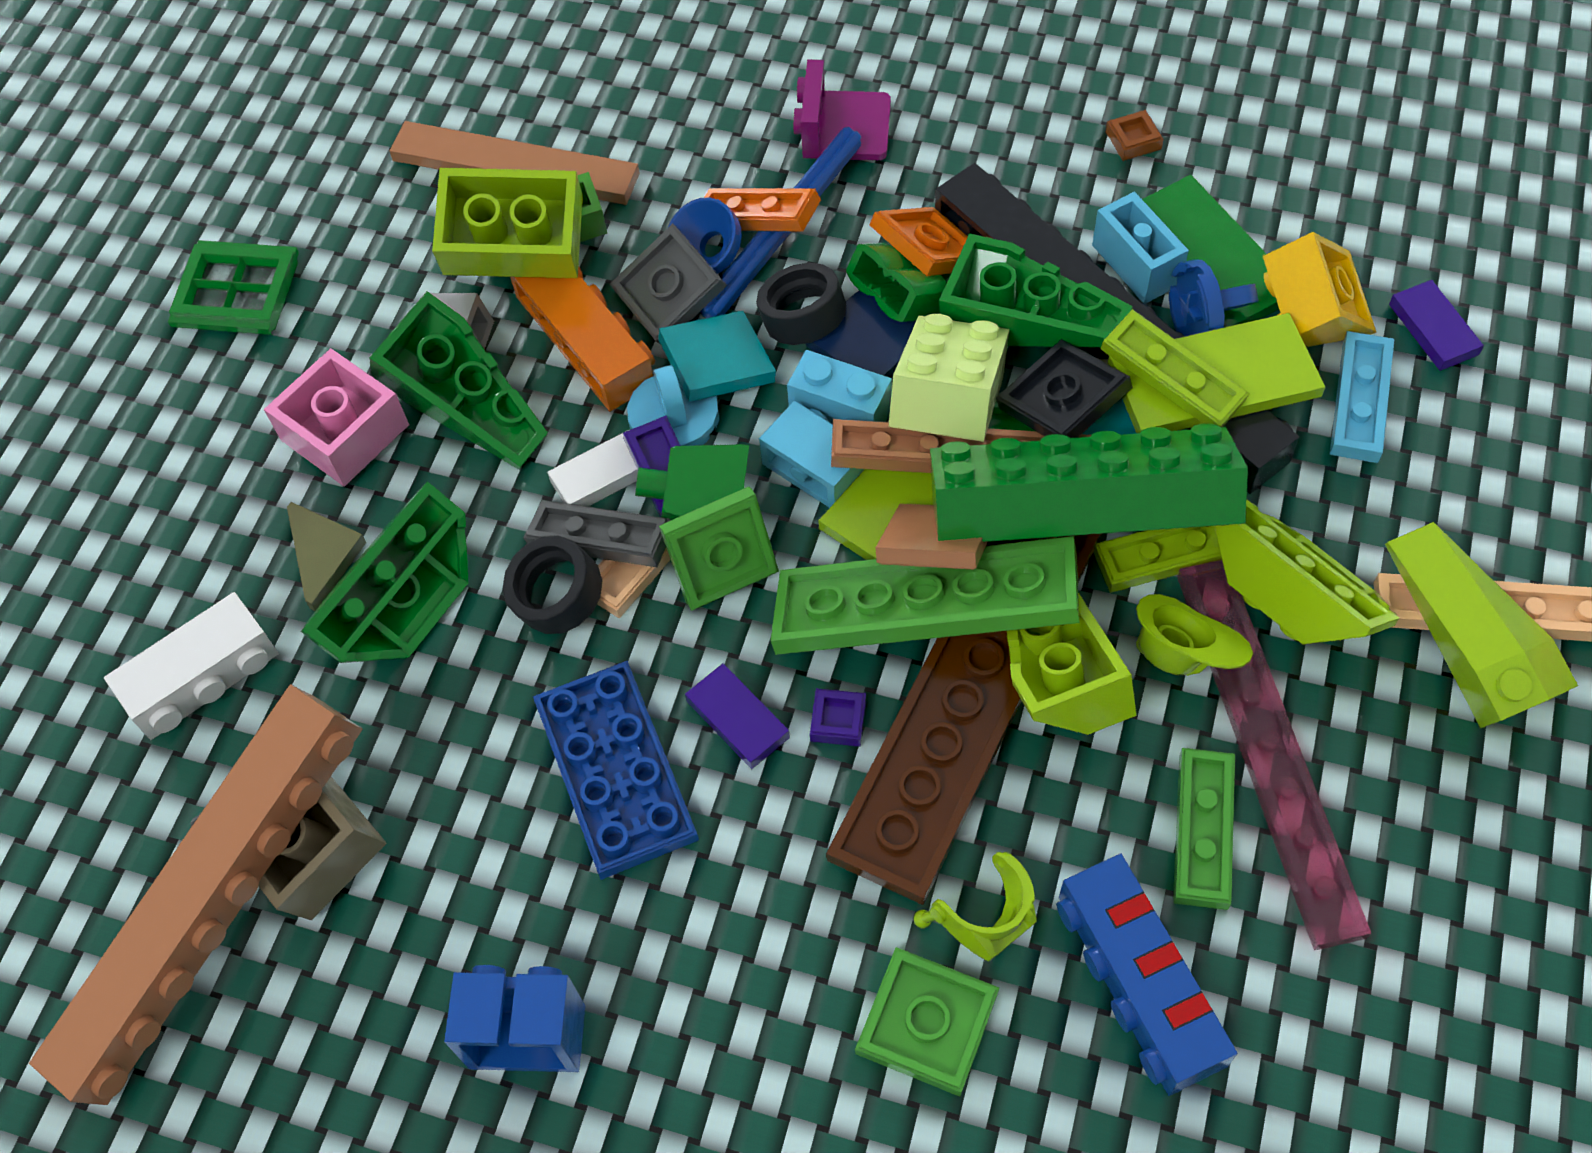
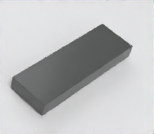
M542 500L523 538L526 543H529L542 536L559 535L574 541L593 558L658 567L666 549L659 526L669 522L670 519Z

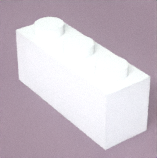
M233 592L103 678L131 720L152 740L161 733L169 732L177 727L183 718L204 704L219 699L225 690L247 675L255 674L262 670L268 661L279 655V653L237 594Z

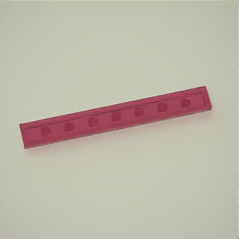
M1222 560L1179 569L1177 578L1187 605L1195 611L1239 632L1250 643L1253 650L1251 661L1243 667L1225 669L1210 666L1314 951L1367 939L1371 934L1370 928L1241 594L1227 583Z

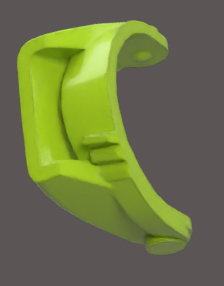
M997 852L992 856V862L1003 880L1006 895L1002 915L993 927H981L966 922L941 899H937L932 903L930 911L918 910L913 918L915 925L919 928H927L932 921L941 923L951 935L971 952L988 962L1037 922L1033 904L1035 895L1031 879L1022 864L1007 852Z

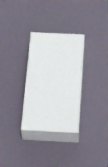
M622 433L555 467L547 473L551 484L565 504L588 507L636 482L638 469L626 446Z

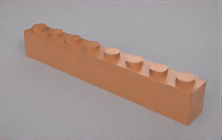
M291 684L288 686L30 1060L29 1064L70 1102L108 1105L111 1099L122 1090L127 1082L128 1074L145 1049L156 1040L162 1024L176 1003L190 990L195 975L210 953L222 943L227 928L244 903L253 897L257 891L259 881L276 856L285 850L290 841L291 834L308 809L317 803L323 787L337 766L351 753L354 741L363 730L361 727L315 696Z

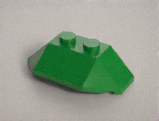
M427 481L338 582L300 632L340 663L409 658L469 583L465 512Z

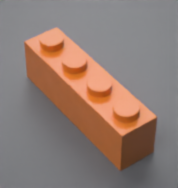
M579 266L578 278L511 277L517 299L609 412L628 402L633 391L644 380L653 377L651 366L655 364V359L652 352L643 341L637 343L631 337L630 329L622 315L618 312L612 314L609 311L601 291L595 284L587 285L583 280Z

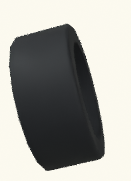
M817 263L796 264L776 272L761 286L756 300L758 310L769 336L779 343L790 345L811 343L827 336L839 326L845 317L847 305L839 279L834 270ZM820 297L814 303L802 309L783 311L791 303L802 298Z
M559 535L542 536L527 543L513 556L505 571L502 590L506 605L528 626L545 634H560L578 627L592 614L601 596L602 577L595 561L574 541ZM558 562H571L575 567L574 580L568 593L558 603L545 609L534 608L531 603V595L537 578L548 567Z

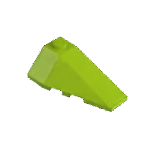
M1434 522L1385 543L1480 728L1502 721L1578 686L1554 639Z
M1078 593L1080 623L1008 630L1007 638L1012 684L1033 721L1089 735L1137 715L1132 675Z

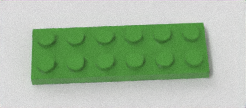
M1074 536L986 546L977 568L974 570L882 565L877 563L876 559L780 570L771 634V644L775 655L1080 623L1077 551Z

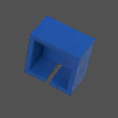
M492 965L474 966L472 973H453L444 1042L469 1070L579 1072L586 1006L569 976L562 975L560 969L536 966L529 968L528 974H516V977H507L504 968Z

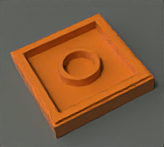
M934 207L878 211L874 213L869 224L926 276L951 274L968 237Z

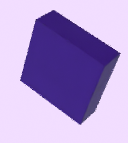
M816 688L809 734L810 742L861 747L866 693Z

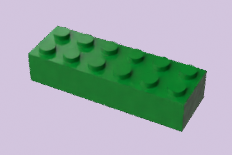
M1198 424L1193 426L1191 430L1170 431L1162 427H1151L1142 430L1141 433L1123 435L1114 431H1099L1093 433L1091 437L1069 438L1065 435L1052 434L1044 436L1039 441L1020 442L1013 438H1000L992 441L991 444L969 445L966 442L955 441L946 443L941 448H930L932 500L938 541L982 538V542L1232 525L1245 524L1248 467L1227 428L1215 424Z

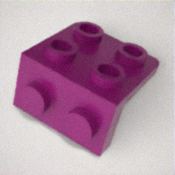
M807 59L805 77H798L797 103H802V108L794 109L793 122L794 134H801L803 158L818 159L841 129L850 127L861 135V146L850 160L885 159L888 150L891 96L886 92L825 91L824 60Z

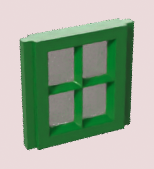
M198 240V243L193 246L170 307L169 325L176 328L271 335L272 331L276 329L298 264L299 251L297 247Z

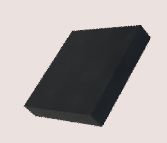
M1061 339L996 397V401L1000 410L1043 436L1060 434L1069 438H1078L1133 387L1130 376Z

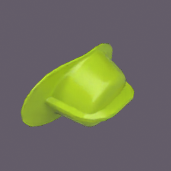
M1149 594L1139 600L1136 611L1138 619L1143 626L1136 641V647L1157 668L1174 675L1189 676L1200 673L1208 665L1217 668L1233 669L1243 667L1251 661L1253 650L1250 643L1239 632L1229 626L1195 611L1172 597L1161 594Z

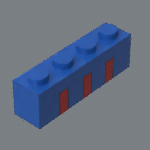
M1122 853L1064 879L1059 894L1060 901L1056 903L1060 918L1069 932L1077 931L1087 948V950L1083 951L1086 965L1096 981L1104 980L1114 997V1000L1111 1001V1008L1115 1018L1126 1033L1133 1031L1143 1049L1139 1053L1141 1064L1152 1083L1155 1085L1161 1083L1168 1096H1171L1227 1068L1238 1053Z

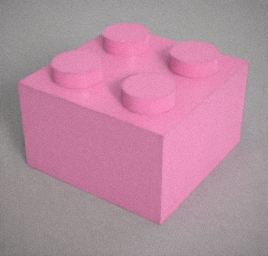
M331 348L264 408L267 417L282 442L344 487L409 426L396 393Z

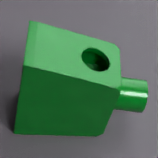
M749 445L671 447L668 471L639 467L635 496L662 499L661 518H668L671 521L744 489Z

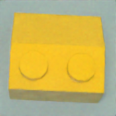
M1311 232L1263 256L1267 272L1264 273V282L1270 294L1277 300L1280 313L1277 315L1290 313L1305 346L1311 347L1343 341L1347 331L1369 335L1376 333L1349 250L1315 232Z

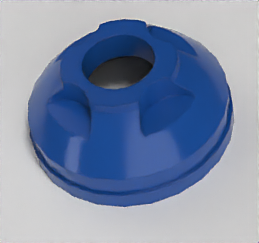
M711 197L692 200L678 210L670 221L669 226L673 223L680 229L717 274L727 268L736 257L742 237L741 225L730 207L720 200ZM722 235L723 247L721 251L715 256L707 257L705 247L708 240L713 236Z

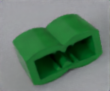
M889 242L857 245L846 269L847 275L858 290L875 297L877 304L888 317L899 322L916 321L918 316L940 314L939 299L947 284L941 275L926 276Z

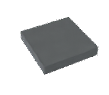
M672 223L610 283V286L654 340L660 344L658 340L659 328L689 322L727 284L680 229Z

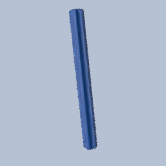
M850 127L841 129L794 188L816 189L820 197L860 148V133L853 131ZM758 231L721 276L727 286L700 313L705 318L724 315L792 231Z

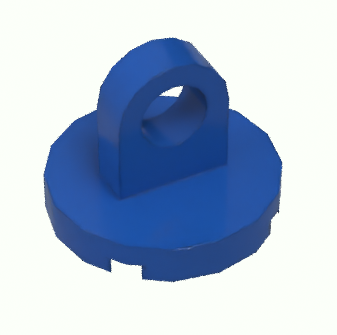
M1194 259L1180 262L1172 271L1171 276L1177 277V284L1170 286V313L1175 331L1182 333L1184 336L1224 328V311L1259 302L1256 284L1220 290L1212 269L1203 260Z

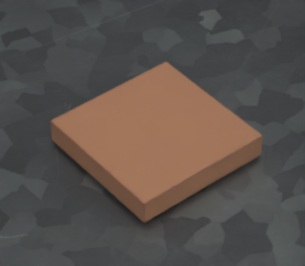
M899 504L875 547L876 561L882 565L974 570L977 568L988 541L982 542V538L938 541L933 505Z

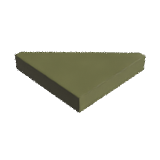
M290 502L287 506L304 597L309 608L316 611L366 544V541L362 534Z

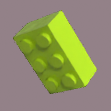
M439 168L432 252L442 274L578 278L583 196L577 171Z

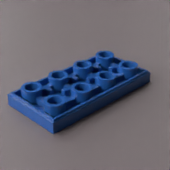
M628 661L533 696L601 880L699 841Z

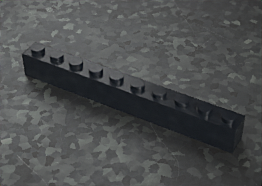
M973 163L936 188L935 209L967 236L974 234L1014 243L1025 249V256L1042 265L1050 262L1060 268V274L1076 283L1088 282L1133 306L1134 311L1173 339L1185 337L1182 333L1171 329L1157 317L1150 306L1138 301L1124 289L1118 279L1106 274L1093 263L1086 252L1074 247L1061 235L1055 226L1047 224L1031 210L1024 200L1016 198L1002 186L996 176L988 174L976 163ZM1082 347L1097 359H1109V355L1102 351L1101 347ZM1269 410L1230 418L1223 426L1227 428L1248 467L1247 492L1249 494L1290 463L1299 440V436L1293 432L1291 426L1285 420L1274 416Z

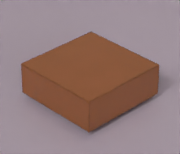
M1146 110L1107 121L1105 132L1122 161L1162 149L1164 139Z

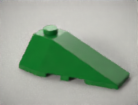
M974 234L968 235L939 299L940 314L949 316L953 321L966 323L990 321L1000 328L1010 329L1007 346L1053 347L1062 339L1075 347H1101L1105 338L1133 309V306L1088 282L1076 283L1060 274V268L1050 262L1042 265L1025 256V249L1014 243Z
M428 291L369 357L371 376L395 392L397 397L519 470L548 435L546 429L519 392L511 387L498 369L495 359L490 353L485 351L474 336L473 329L465 318Z

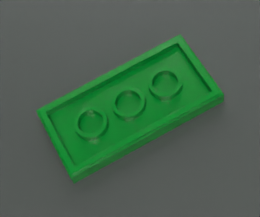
M1191 174L1142 199L1189 250L1186 261L1199 259L1210 266L1218 281L1220 290L1256 284L1259 302L1224 311V328L1260 320L1279 309L1276 298L1270 294L1264 282V273L1267 272L1263 256L1266 253Z

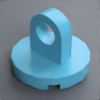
M672 365L654 369V376L644 380L633 391L627 405L630 430L666 415L681 446L704 445L710 439V433L714 430V427L717 428L719 422L717 396L689 402Z

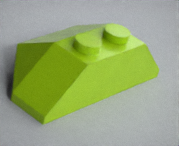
M1247 499L1245 524L1214 526L1227 583L1243 595V599L1248 605L1261 610L1280 626L1281 631L1289 638L1297 640L1301 644L1367 637L1395 626L1399 620L1397 614L1390 610L1389 605L1370 586L1305 536L1277 518L1261 513L1258 510L1259 508Z

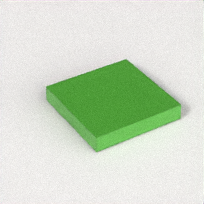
M750 486L659 526L685 602L691 611L779 572L756 494Z
M896 947L856 1045L855 1054L961 1097L997 999L999 987Z

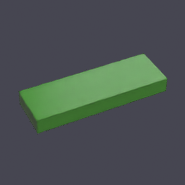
M1189 748L1181 749L1178 777L1174 904L1228 910L1231 906L1235 754Z

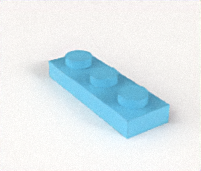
M1347 331L1342 345L1330 455L1374 463L1379 462L1384 447L1394 348L1393 338Z

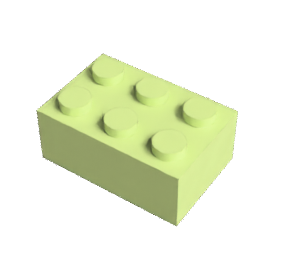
M943 314L918 316L893 374L888 427L984 442L996 397L999 394L1003 380L1010 329L1000 328L990 321H975L972 323L953 321L949 316Z

